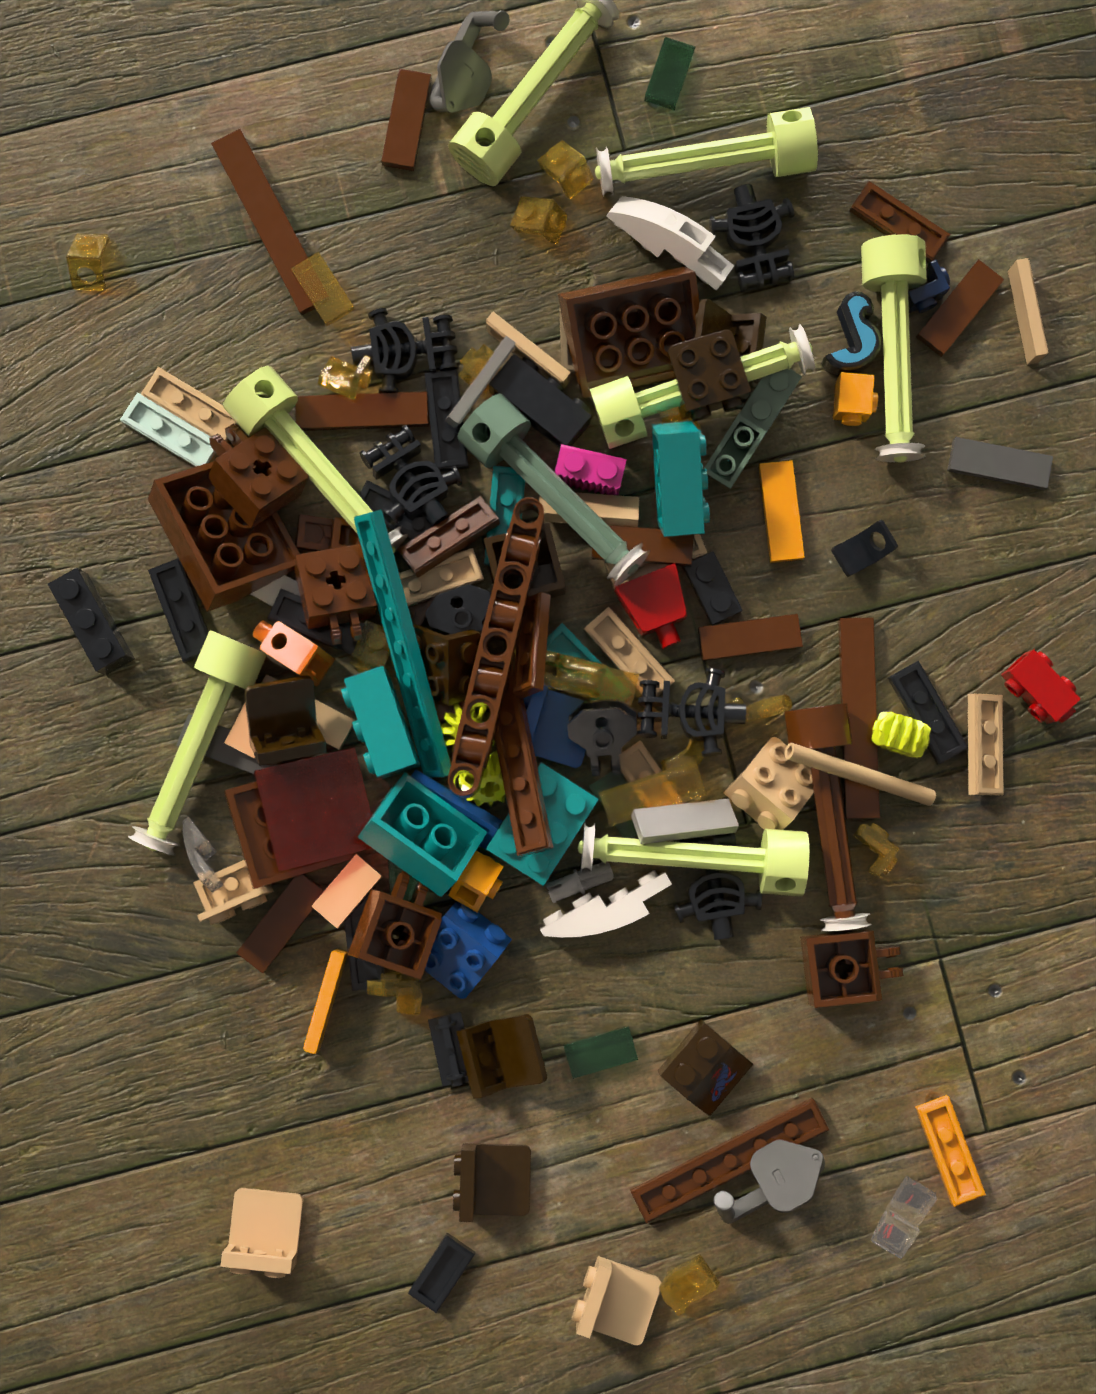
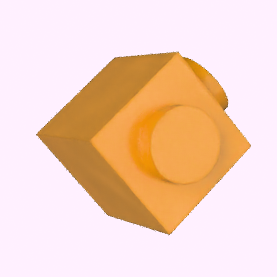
M840 373L835 383L833 420H842V424L847 426H859L862 422H866L872 413H876L878 393L873 392L874 375Z
M475 851L448 896L478 913L486 897L494 899L503 881L499 880L498 876L504 866L495 862L491 857Z

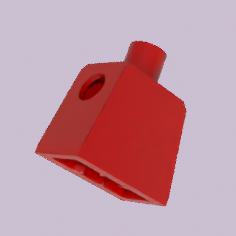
M675 563L615 586L614 592L641 636L656 632L662 649L681 642L674 624L685 620L687 612Z

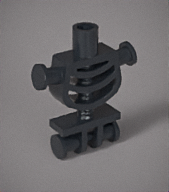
M752 184L736 187L734 195L737 207L729 208L725 219H715L714 216H710L709 228L713 235L718 232H726L728 245L732 249L746 253L753 252L754 257L737 260L734 267L735 272L738 273V283L741 292H746V288L757 286L758 289L764 288V281L770 280L772 286L778 285L779 280L787 278L789 281H793V266L791 261H787L790 255L789 249L771 253L766 252V248L778 239L782 227L781 218L786 216L792 218L795 216L792 203L788 198L783 199V204L776 207L771 199L757 202ZM767 217H769V219H768L767 221H765V222L762 223V224H759V223H761L763 220H765ZM773 227L774 232L768 237L763 238L762 235ZM786 262L784 266H775L777 263ZM766 266L767 273L762 274L761 267ZM752 270L753 272L746 275H743L742 273L743 271Z
M379 308L368 314L369 319L373 320L375 327L369 329L371 344L351 347L354 366L374 364L377 378L383 379L379 393L399 392V389L395 388L396 379H406L413 373L417 362V354L427 353L430 372H436L435 358L438 357L442 359V365L439 367L440 371L459 370V364L455 363L454 357L458 352L457 346L450 345L449 342L456 338L455 332L451 331L450 322L453 321L451 315H439L433 318V323L437 325L438 332L431 333L429 317H422L425 340L416 342L404 323L399 321L388 323L386 318L388 314L387 309ZM396 332L405 335L409 342L400 344ZM389 335V337L393 340L394 345H387L384 336ZM442 343L443 346L433 347V344ZM410 355L407 365L402 367L403 356ZM395 357L392 369H389L390 358Z
M403 425L401 431L397 434L389 433L386 435V444L383 445L378 440L373 443L374 447L367 452L364 450L359 452L364 464L369 469L372 468L373 477L376 480L393 469L397 470L390 483V500L394 505L389 509L384 508L382 510L383 516L391 525L396 526L398 524L397 519L403 514L411 520L423 513L432 526L449 516L440 501L447 498L448 486L453 484L462 485L459 471L453 466L450 472L441 474L436 464L430 461L407 464L408 460L421 453V444L418 440L415 441L411 430L406 425ZM408 442L410 443V444H409L408 446H406L405 448L402 447L404 444H406V443H408ZM392 449L395 454L390 455L388 451ZM382 459V461H381L380 463H378L377 465L373 466V463H375L376 461ZM404 481L406 484L402 487L400 493L398 494L396 490L398 486ZM411 493H413V494L411 495V497L408 499V501L406 502L405 500L407 499V497H408Z
M706 668L705 674L708 675L706 683L698 682L688 686L679 705L669 703L670 681H664L662 698L656 697V688L660 687V682L643 680L640 681L639 685L643 688L642 697L638 698V704L645 706L644 712L637 713V719L641 720V728L637 731V736L642 738L657 737V732L654 731V722H662L661 739H667L668 717H679L680 725L686 737L692 741H703L704 751L701 752L702 756H717L722 754V749L718 748L717 739L723 737L724 723L745 724L746 704L725 703L726 689L719 687L721 678H725L726 673L715 668ZM699 693L696 705L686 704L691 695ZM707 694L712 695L709 706H701ZM718 701V706L715 707L714 704ZM652 707H662V712H652ZM686 718H694L697 731L689 727ZM701 718L707 719L709 731H706Z
M735 833L712 835L711 838L706 839L696 837L679 840V842L736 846ZM706 869V875L699 877L689 886L688 898L690 902L680 906L677 903L673 904L680 923L684 922V918L695 915L698 921L711 919L714 940L734 937L731 916L744 914L745 906L756 907L757 910H761L762 893L760 890H757L756 893H745L744 883L739 877L728 873H720L719 870ZM721 878L732 880L737 890L722 887ZM704 881H707L709 889L695 897L697 887ZM723 893L737 896V902L724 900ZM710 896L711 902L699 908L698 903ZM725 906H733V908L726 909ZM711 908L713 909L712 912H706L707 910H709V909H711Z

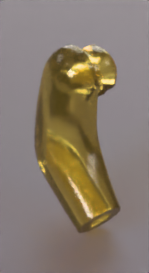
M784 694L763 698L746 706L745 722L761 720L790 711L792 709V701L788 695ZM739 697L727 702L744 704L743 700Z
M703 724L706 731H709L708 725ZM689 739L686 748L682 752L662 759L661 767L664 775H674L696 769L704 758L701 753L704 751L703 741H692Z

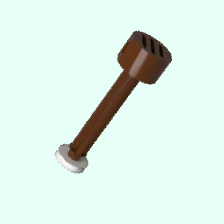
M847 703L784 712L789 743H794L836 757L835 746L853 744ZM810 767L828 890V906L834 911V916L820 919V921L825 922V928L822 931L850 932L853 929L870 926L872 924L866 920L870 913L855 914L854 910L858 901L856 900L839 776Z

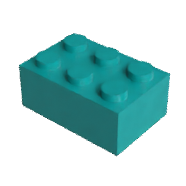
M692 421L651 424L657 523L664 537L705 533L704 523L710 522L708 502L705 503L702 490L708 489L707 469H703V464L701 463V456L706 455L705 435L701 434V430H698Z
M380 666L345 678L346 688L341 689L342 696L347 708L355 711L357 720L353 721L352 724L358 741L361 740L362 743H366L368 752L363 754L369 773L376 774L378 778L384 780L421 767L395 688L386 668Z
M540 763L538 773L553 849L523 857L517 856L509 813L486 849L544 886L599 799L545 764Z
M404 772L385 796L358 838L442 897L457 882L487 834V831Z

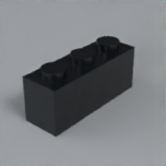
M513 354L490 381L489 392L493 396L497 394L504 395L531 422V426L559 449L561 444L572 447L591 424L592 415L588 413L590 411L589 407L580 399L574 398L572 400L563 393L564 388L551 377L545 379L537 372L539 370L538 367L527 357L520 359Z
M75 568L48 583L51 592L96 672L108 675L135 660L86 572Z

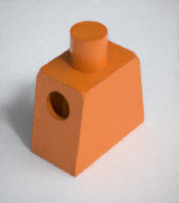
M262 620L253 631V637L262 643L260 650L296 674L310 676L316 687L335 661V658L280 621H277L272 626L265 620Z

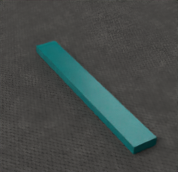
M382 510L354 517L356 530L423 774L428 777L448 776L451 763Z

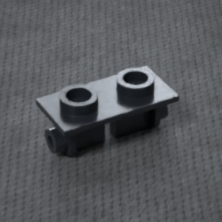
M461 1012L428 1019L442 1086L452 1085L454 1087L465 1084L469 1080L456 1032L465 1028Z

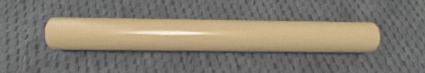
M789 743L785 750V758L927 806H931L936 798V792L932 789L794 743Z

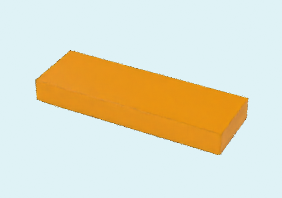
M793 460L761 463L758 467L770 563L803 560L805 557Z
M336 949L331 952L303 1049L306 1052L316 1054L320 1051L348 951Z
M945 1095L916 1106L915 1109L951 1205L955 1207L985 1196L986 1193L950 1097Z

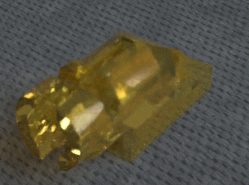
M546 650L545 664L556 667L557 674L553 676V674L545 672L544 685L594 700L619 699L632 707L639 674Z

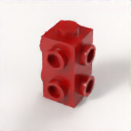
M1033 649L1025 652L1001 674L1006 680L1004 685L1012 695L1017 698L1020 696L1029 705L1027 708L1029 713L1041 723L1044 721L1046 724L1057 721L1063 723L1076 712L1073 706L1081 698L1075 693L1077 690L1075 685L1068 678L1060 677L1051 668L1053 663L1049 657Z

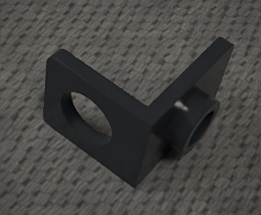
M879 520L858 535L834 546L831 552L845 575L850 577L896 550L898 544L885 522ZM874 532H878L884 537V549L877 547L874 543Z

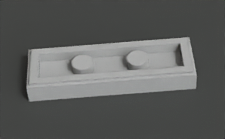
M508 336L500 342L445 422L453 428L462 422L512 352L516 342Z
M729 798L634 809L631 815L640 844L736 833L739 827Z

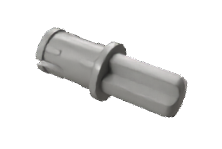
M606 861V864L601 862L593 865L592 872L588 868L582 871L573 869L574 873L546 882V887L549 890L552 902L556 903V901L580 892L584 895L586 894L585 890L613 880L614 874L610 864Z

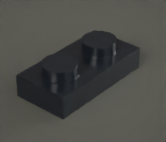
M714 551L693 560L691 566H683L711 625L722 622L743 611Z

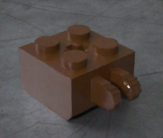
M232 424L225 428V435L232 442L233 448L219 434L209 438L211 448L219 456L213 462L209 478L217 491L248 526L253 528L301 496L309 475L266 427L248 438L237 425Z
M361 544L295 555L294 571L307 628L314 629L328 626L332 643L337 645L341 644L342 640L338 624L349 622L353 640H362L360 620L375 618L377 604Z
M402 871L397 876L391 895L381 891L370 890L348 955L421 980L442 921V913L422 907L428 888L419 881L415 886L410 902L403 900L410 876ZM393 929L400 931L398 939H392L391 933Z
M863 929L850 932L800 936L808 1004L814 1008L882 1000L880 979L904 976L903 968L888 967L878 970L877 958L896 957L901 954L900 946L876 948L873 930ZM839 960L848 964V970H843V976L835 972V965H838L837 962Z

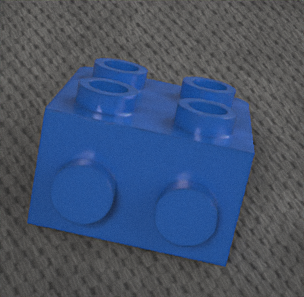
M544 685L543 691L524 698L535 756L573 768L581 766L586 749L568 738L567 724L569 722V714L580 706L584 700L549 690V686Z
M456 901L442 917L425 971L458 998L465 999L496 962L512 939L505 934L502 928L490 922L482 914Z

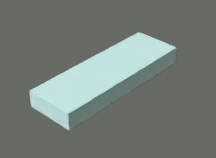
M138 392L120 419L123 424L194 467L213 462L217 456L216 452L211 448L209 435Z

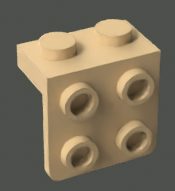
M771 737L747 768L724 792L737 807L745 811L764 830L765 828L783 830L795 819L814 793L810 767L786 759L785 750L787 745L777 737Z
M244 860L204 877L203 880L207 887L200 880L193 882L205 909V912L197 915L199 922L209 920L211 925L236 916L234 909L240 906L244 911L267 902L268 900L265 895L274 892L271 884L257 889L252 888Z
M239 1188L234 1194L229 1244L222 1252L221 1267H228L230 1272L235 1274H249L251 1270L265 1271L264 1275L272 1278L285 1277V1274H291L297 1263L303 1197L297 1193Z
M598 1256L595 1266L588 1267L583 1286L587 1288L583 1301L578 1299L574 1308L572 1320L576 1322V1334L590 1339L592 1330L633 1345L642 1344L661 1289V1280L657 1276Z

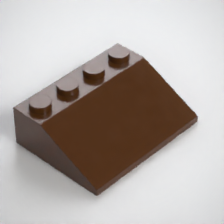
M687 267L558 294L563 326L582 398L591 397L590 389L626 376L629 377L632 387L675 378L668 357L670 346L695 339V317L699 310L700 301L696 273Z
M213 462L155 479L148 497L154 513L207 612L236 602L294 571L295 555L300 554L277 512L253 528L248 526L212 485L209 473Z

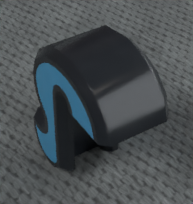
M855 291L847 294L836 312L849 347L826 355L821 362L826 372L839 377L841 372L858 374L867 369L881 349V335L877 327L868 321L874 312V305L871 299L862 292Z

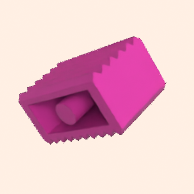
M561 444L555 473L569 487L574 485L575 489L580 487L582 491L587 489L588 492L593 490L595 494L600 492L601 494L606 493L607 495L618 496L627 459Z

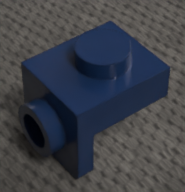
M937 260L929 262L926 267L928 284L908 292L909 313L915 310L923 313L934 308L937 305L936 301L943 299L950 289L949 275L944 267L939 266Z

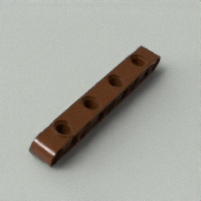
M531 497L518 501L513 510L455 739L448 784L453 793L461 798L473 797L481 787L539 555L541 535L544 527V508L537 499ZM525 510H533L539 516L535 522L526 523L520 519V515ZM512 574L520 576L523 580L521 586L516 589L507 588L504 585V580L507 576ZM494 640L504 641L507 645L506 651L499 656H494L488 652V646ZM485 706L491 711V715L486 722L477 723L471 718L472 711L476 707ZM470 773L474 777V784L469 790L461 791L456 788L455 780L459 774Z

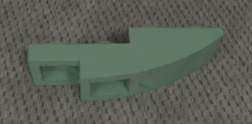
M785 369L762 377L704 467V469H707V475L731 489L801 380V375L791 369Z

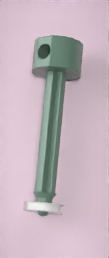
M497 394L484 401L462 425L457 435L458 440L486 468L496 466L505 460L605 560V563L615 565L607 576V579L613 578L615 580L614 586H618L634 574L648 557L650 550L643 551V543H640L629 551L627 549V542L623 541L523 441L531 427V422L504 395Z

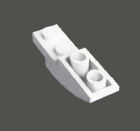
M622 196L606 215L619 229L624 230L637 240L644 249L650 251L656 257H659L665 249L675 260L695 271L701 281L709 284L715 290L719 288L734 267L732 263L709 246L716 237L690 218L670 208L639 198Z
M653 870L637 880L640 884L637 888L628 892L626 887L610 895L608 898L611 903L606 906L599 895L592 898L589 892L572 902L575 907L573 910L564 915L561 910H558L543 919L545 926L540 928L543 936L563 938L595 935L620 928L650 914L643 901L669 887L672 883L665 872L657 875L656 871Z

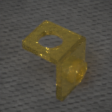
M76 234L66 255L73 289L103 291L106 284L101 258L109 242L107 234ZM82 267L91 269L96 275V280L92 282L82 280L78 276L77 270Z

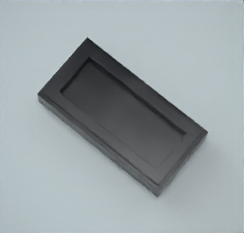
M446 1233L409 1289L408 1294L437 1313L474 1257L475 1251L449 1233Z

